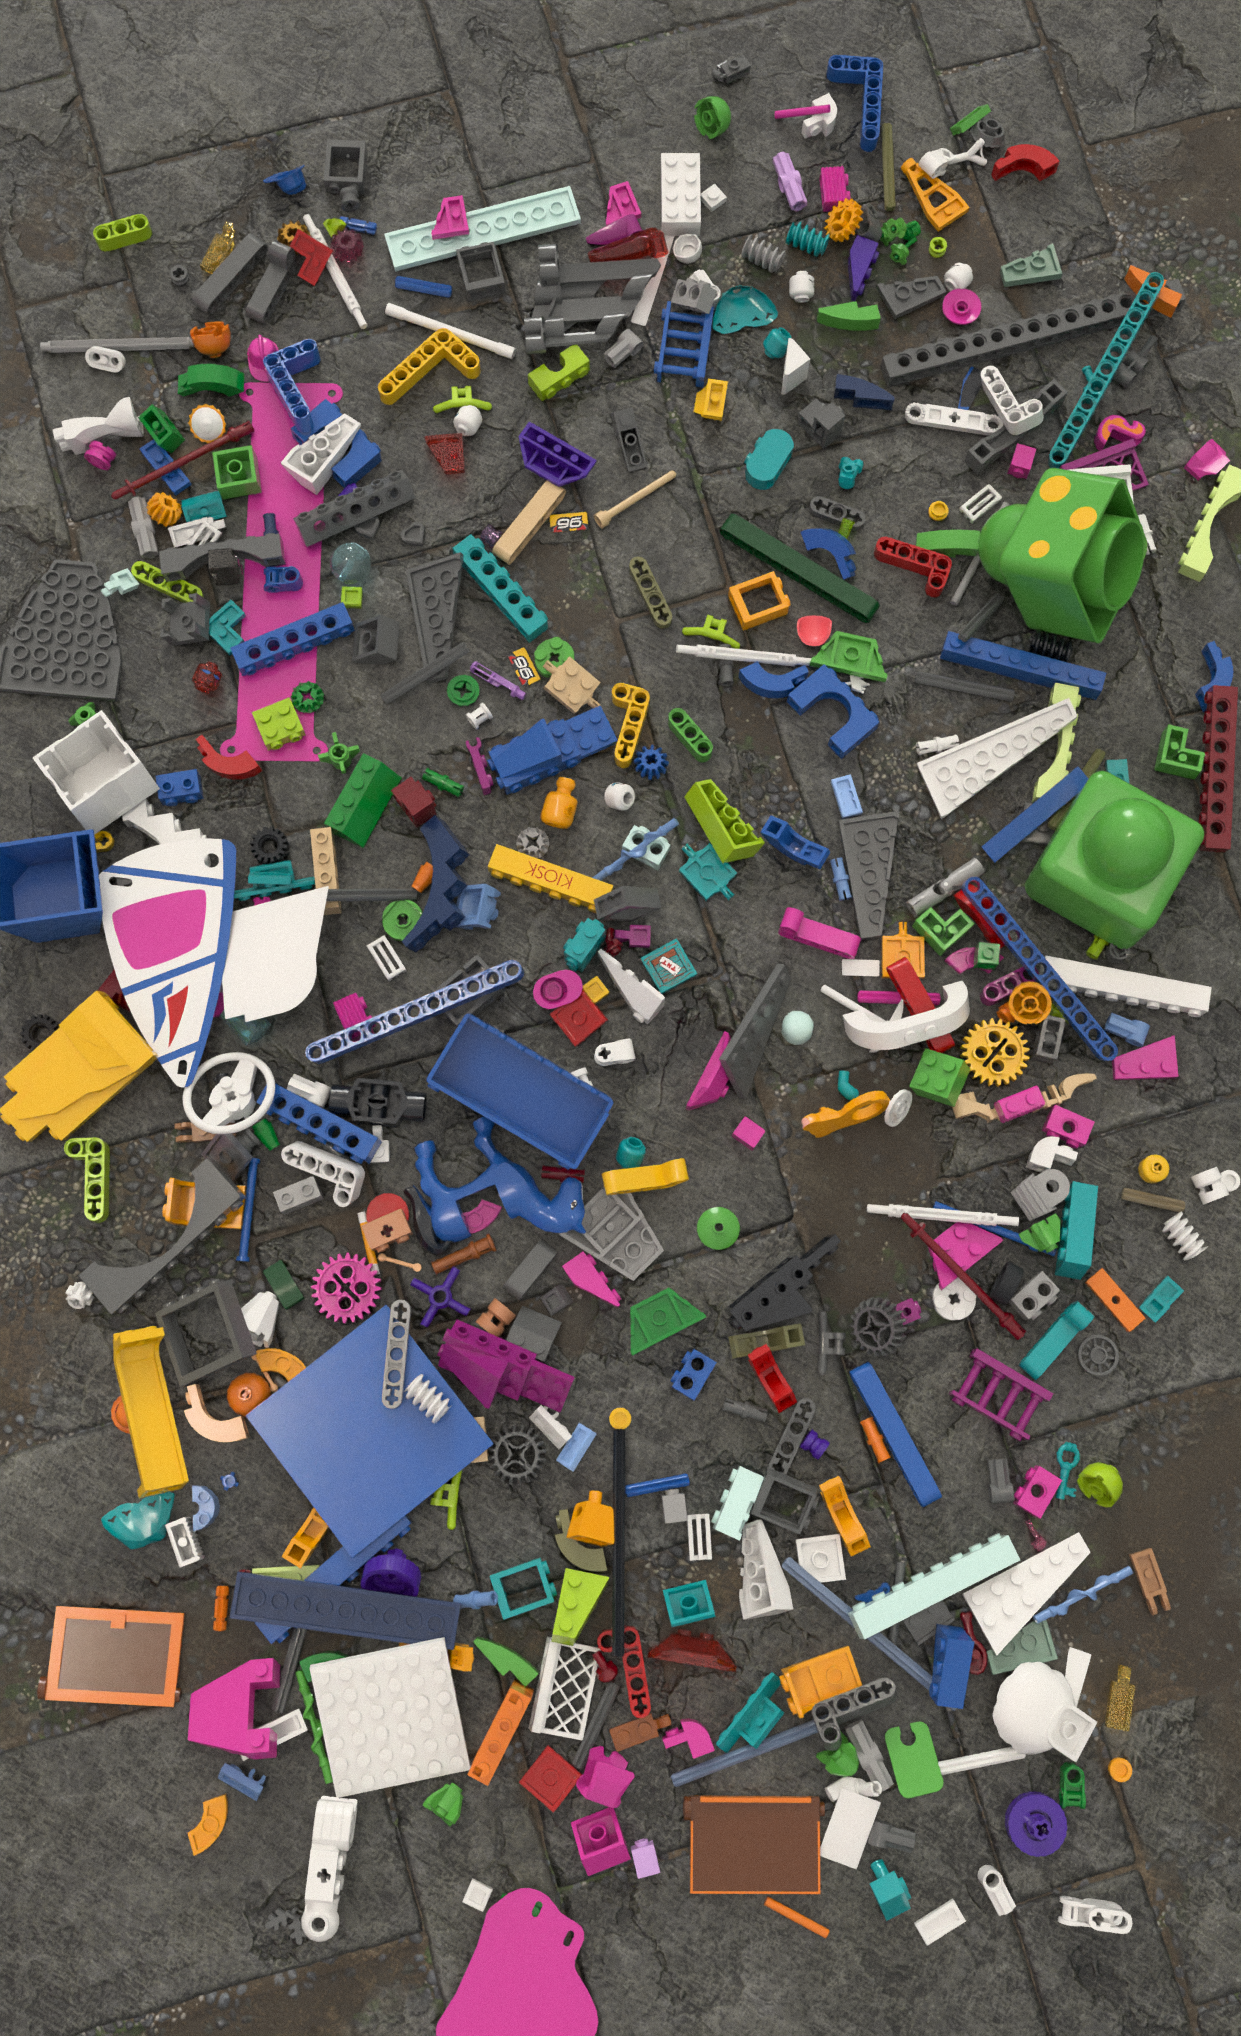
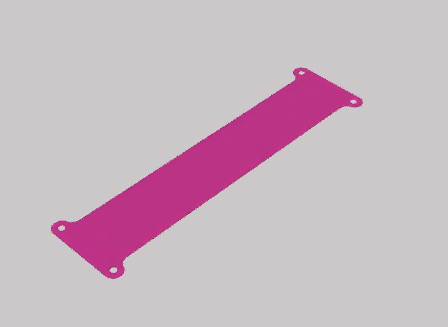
M261 382L245 383L244 392L239 393L240 398L248 402L253 409L252 426L255 432L251 433V445L257 455L262 493L248 495L246 537L263 536L265 531L263 515L274 513L276 515L277 531H279L283 541L286 565L272 567H296L303 579V586L298 591L266 592L264 591V584H266L264 568L266 567L245 559L242 611L246 617L242 619L241 638L244 642L319 612L322 540L307 547L301 539L293 518L302 512L311 511L322 504L324 487L317 495L300 485L281 465V462L292 448L298 445L293 439L291 432L294 424L272 384ZM295 383L310 412L323 400L327 399L332 404L338 402L343 395L341 387L337 384ZM252 389L253 395L248 396L246 390ZM330 390H334L336 392V395L330 397L328 395V392ZM321 520L315 522L314 525H318ZM291 577L288 581H293L296 577ZM311 631V632L308 633V635H309V636H313V635H315L317 632H316V631ZM291 639L289 643H296L298 639ZM279 646L272 647L270 651L278 650ZM317 646L309 652L296 654L290 660L279 661L270 668L264 667L259 669L253 675L242 676L239 670L236 733L231 739L222 743L220 747L222 756L234 757L247 750L255 761H320L318 754L313 753V749L319 747L321 749L319 754L328 752L327 745L323 741L318 740L314 735V712L303 713L294 707L306 735L297 742H288L283 744L280 749H271L269 751L252 714L254 711L290 697L291 699L293 688H296L299 683L307 681L316 683ZM254 654L252 659L258 658L260 654ZM309 692L308 694L301 693L304 697L303 701H305L306 699H312L310 695L311 692ZM234 746L235 752L228 753L227 748Z

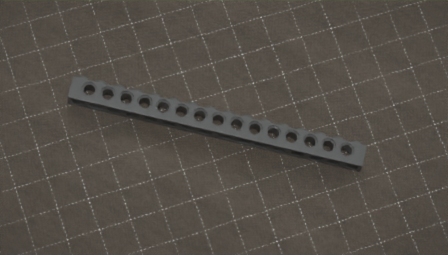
M1179 279L1167 280L1164 287L1182 294L1175 311L1181 310L1186 297ZM1130 289L1125 293L1112 294L1100 300L1093 299L1088 303L1074 304L1066 309H1055L1047 314H1037L1028 319L1021 318L1013 323H1002L994 328H983L978 332L964 333L952 339L945 338L937 343H927L922 347L914 349L908 348L896 354L889 353L882 358L880 368L888 388L1121 325L1137 294ZM1143 300L1139 301L1141 304L1147 305ZM1152 308L1147 318L1159 316L1162 313ZM1136 317L1130 318L1132 322L1139 321Z

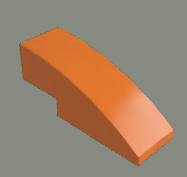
M1130 265L1124 280L1138 294L1145 279L1151 273ZM1164 279L1161 292L1152 308L1171 318L1182 294L1164 287L1167 281ZM1154 282L1149 283L1151 287H1158Z

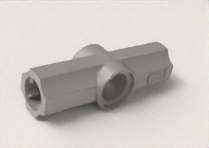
M134 497L128 501L132 517V530L137 539L141 557L153 559L159 555L154 536L156 535L155 527L150 515L147 514L148 509L146 508L145 497Z
M862 1719L845 1727L851 1743L856 1748L862 1769L866 1771L871 1782L878 1781L881 1784L882 1791H885L894 1783L883 1763L884 1759L875 1741H872Z

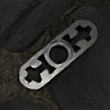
M821 496L814 497L811 500L809 511L813 516L853 531L863 528L865 523L863 512ZM818 504H821V508L817 510L816 506ZM840 510L843 516L836 518L832 515V511ZM846 514H849L847 521H845ZM855 517L859 518L857 524L853 523Z

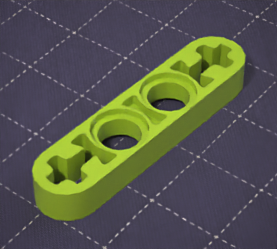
M138 561L132 565L131 572L137 581L183 603L193 602L189 598V594L197 593L204 598L200 588L184 580L166 582L164 579L161 584H155L154 578L163 576L161 569L146 562ZM143 568H144L145 572H146L147 574H149V578H148V576H147L146 574H144V573L138 574L137 571H138V570L141 571V570H143ZM180 584L182 588L179 592H172V586Z

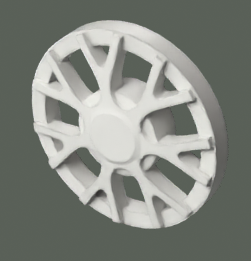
M906 1089L899 1090L892 1100L889 1101L884 1116L887 1125L894 1127L905 1118L912 1103V1093Z

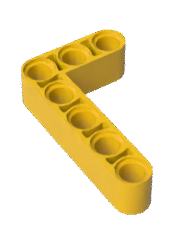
M440 328L378 384L380 400L386 405L395 403L443 358H446L468 379H476L481 372L479 357L450 330Z

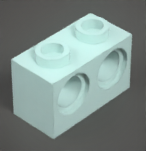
M634 825L622 845V850L631 851L637 846L633 843V840L635 838L644 840V834L650 831L643 826L637 827ZM659 837L647 845V851L643 857L635 859L658 871L670 851V844L664 837ZM659 848L662 852L655 855L651 852V849Z

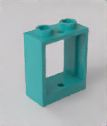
M541 1557L489 1576L493 1589L498 1595V1605L503 1620L555 1601L554 1596L557 1595L554 1583H549L547 1574H550V1570L546 1560L542 1562ZM537 1565L547 1598L511 1610L501 1578Z

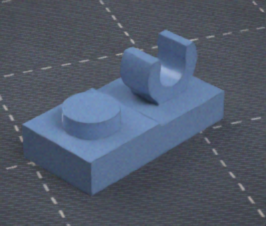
M225 1763L220 1770L218 1779L257 1801L263 1790L262 1785L266 1776L263 1775L259 1781H255L253 1779L255 1769H252L248 1777H246L239 1767Z

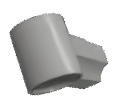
M626 329L621 333L618 341L603 353L604 358L611 367L616 368L629 355H636L641 350L643 341L630 329Z

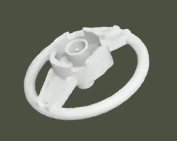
M232 1052L215 1056L198 1067L194 1081L190 1086L184 1088V1111L188 1119L205 1132L231 1134L242 1131L260 1120L270 1108L275 1095L274 1076L266 1063L251 1054ZM227 1061H239L232 1077H223L220 1083L212 1090L209 1098L212 1109L201 1120L194 1112L191 1103L192 1091L196 1082L207 1070L215 1065ZM258 1068L266 1079V1095L257 1111L248 1117L256 1105L252 1088ZM243 1117L245 1118V1120L233 1125H226L228 1123H235L234 1120H239Z

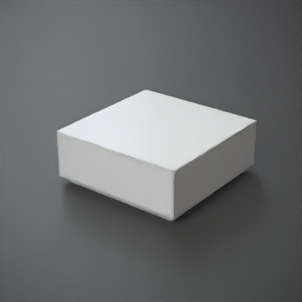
M472 1878L462 1902L483 1912L493 1888Z

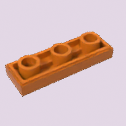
M1100 1268L1085 1281L1087 1286L1127 1332L1132 1331L1145 1319L1143 1314L1103 1268ZM1112 1297L1117 1299L1116 1304L1112 1302Z

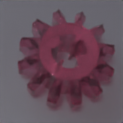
M345 227L343 232L337 230V235H332L330 246L334 250L333 255L335 258L339 257L341 262L346 259L350 263V259L357 261V256H362L364 243L361 235L356 233L354 229L348 231Z

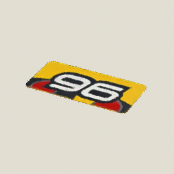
M586 512L549 516L551 532L588 529Z
M525 648L508 654V658L524 687L540 680Z

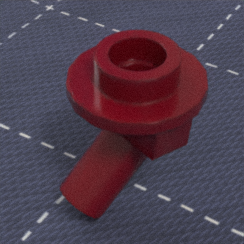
M608 928L604 950L607 954L614 957L622 951L623 943L619 942L617 938L614 939L615 929Z
M598 1650L592 1654L599 1666L595 1671L596 1676L601 1682H610L617 1676L618 1668L612 1660L606 1662L602 1653Z

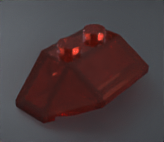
M678 1629V1632L670 1633L647 1651V1658L731 1672L737 1671L736 1665L717 1639L713 1638L714 1634L700 1632V1636L691 1635V1630Z

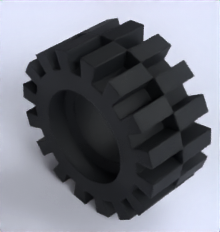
M271 826L270 829L263 827V831L258 829L256 831L258 834H253V841L250 840V850L259 863L261 862L262 865L286 860L285 856H288V850H290L289 842L284 833L278 828L275 830ZM267 840H274L278 845L276 851L271 854H267L262 850V845Z
M37 1014V1017L33 1015L30 1017L31 1020L27 1019L25 1021L27 1024L21 1027L23 1032H20V1036L23 1038L21 1041L31 1051L43 1043L37 1042L34 1039V1032L37 1028L46 1027L49 1031V1036H51L60 1027L55 1020L47 1015Z

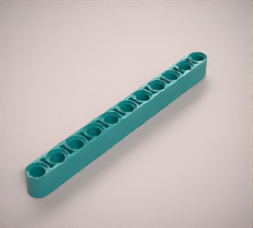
M1153 272L1145 279L1050 451L1048 458L1050 468L1059 469L1061 465L1067 463L1161 292L1164 278L1160 273ZM1154 282L1158 287H1151L1149 283ZM1146 300L1149 304L1143 305L1139 301ZM1136 317L1139 321L1132 322L1130 318ZM1125 334L1129 336V339L1124 340L1120 336ZM1117 352L1120 356L1113 357L1110 353ZM1107 369L1110 371V374L1105 375L1101 370ZM1097 386L1101 391L1094 392L1091 388ZM1089 404L1091 408L1086 410L1081 405ZM1079 421L1082 425L1075 427L1072 422ZM1068 438L1072 443L1065 444L1062 440ZM1058 455L1063 460L1056 462L1053 460V457Z

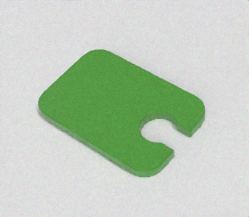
M923 1722L910 1723L911 1731L916 1739L915 1743L911 1746H906L901 1742L899 1726L888 1729L885 1734V1742L900 1795L906 1799L940 1791L943 1787V1778L929 1728Z

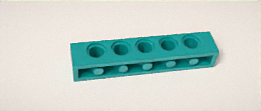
M470 534L452 548L453 554L461 552L464 555L462 567L529 643L548 629V617L542 610L538 611L535 607V602L530 596L526 597L523 594V589L519 583L513 582L509 578L510 574L504 567L501 568L497 564L495 556L491 552L487 553L482 541L479 538L475 539ZM473 557H481L480 560H472ZM486 571L494 572L491 575L484 574ZM500 585L506 586V588L503 590H500L497 587ZM514 599L519 601L517 604L510 603ZM525 614L532 615L529 619H525L522 616Z

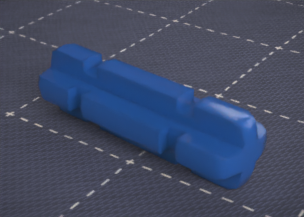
M343 216L340 218L345 222L346 226L344 229L346 230L349 228L351 231L361 233L366 231L367 234L372 235L377 231V224L374 222L367 223V221L353 218L349 220L348 217Z

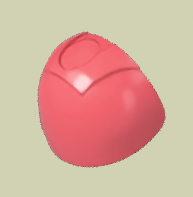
M816 615L804 616L797 621L798 636L806 645L820 646L825 643L831 634L832 621L827 617Z

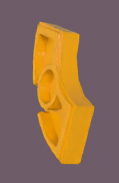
M268 1348L256 1351L257 1354L255 1356L262 1373L269 1371L279 1373L288 1382L306 1368L296 1356L280 1349Z
M226 1794L203 1802L204 1812L201 1822L196 1828L188 1832L194 1856L210 1847L222 1832L228 1814Z

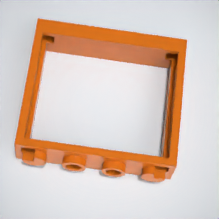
M514 1678L471 1764L468 1776L487 1786L489 1785L532 1699L533 1688L528 1685L525 1687Z

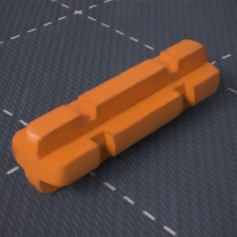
M217 1586V1599H215L214 1611L216 1621H214L213 1629L215 1631H224L227 1625L225 1618H227L228 1611L227 1596H229V1587Z

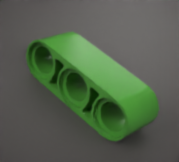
M675 708L671 710L668 717L670 730L698 762L709 761L713 750L711 741L683 709ZM678 717L682 719V722L675 723L672 719ZM691 732L695 734V737L688 738L685 734ZM704 747L708 752L700 753L698 749Z

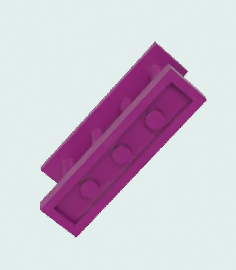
M977 1348L973 1349L969 1356L974 1359L971 1371L959 1392L951 1390L948 1395L953 1397L952 1401L961 1407L967 1405L1009 1430V1435L1018 1441L1022 1439L1029 1440L1030 1435L1023 1432L1038 1404L1042 1403V1401H1050L1053 1393ZM987 1367L993 1371V1376L978 1404L966 1398L981 1369ZM1006 1378L1012 1382V1388L999 1412L995 1415L985 1408L999 1382ZM1024 1389L1031 1393V1400L1015 1427L1004 1419L1019 1392H1022Z

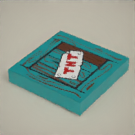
M677 938L640 958L661 994L697 975Z

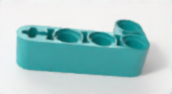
M1078 1301L1071 1303L1020 1361L1018 1366L1034 1380H1037L1079 1331L1085 1329L1095 1316Z

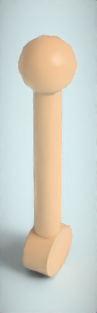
M384 1253L378 1255V1260L381 1262L388 1261L413 1268L415 1272H419L422 1268L419 1263L411 1264L387 1257Z
M252 1356V1359L258 1363L256 1356ZM264 1372L263 1374L270 1384L271 1392H276L278 1386L274 1384L268 1372Z

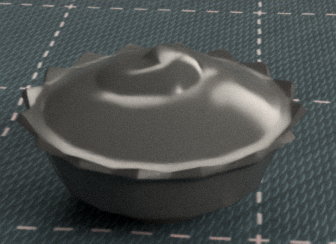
M981 119L970 129L974 141L982 138L985 141V147L993 149L994 147L999 148L1000 145H1004V128L995 119Z

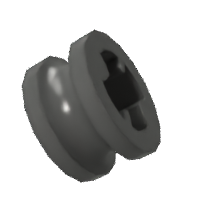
M182 265L172 267L170 276L173 283L177 286L187 284L189 275L186 268Z

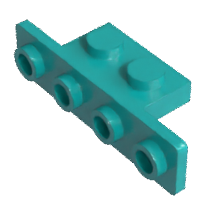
M291 860L253 866L249 868L250 872L291 873V885L276 884V887H264V884H253L252 888L235 890L234 898L242 901L250 899L251 895L259 894V897L271 895V892L274 891L287 893L296 887H300L301 890L309 889L315 884V876L295 880Z
M771 1672L762 1680L758 1690L748 1698L744 1708L734 1716L730 1726L720 1734L716 1746L728 1753L740 1736L757 1749L783 1716L784 1712L770 1700L771 1696L781 1685L780 1679L776 1674Z

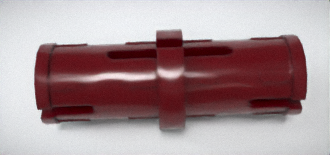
M542 1165V1171L551 1173H541V1179H556L563 1182L567 1177H573L584 1183V1177L575 1175H585V1169L568 1170L564 1167Z

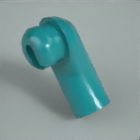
M839 1071L838 1091L848 1100L855 1099L859 1096V1091L849 1084L850 1072Z

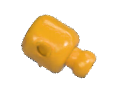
M559 777L556 781L557 790L549 792L545 797L541 811V821L552 827L567 829L572 825L577 808V799L571 796V791L574 790L576 784L570 778Z

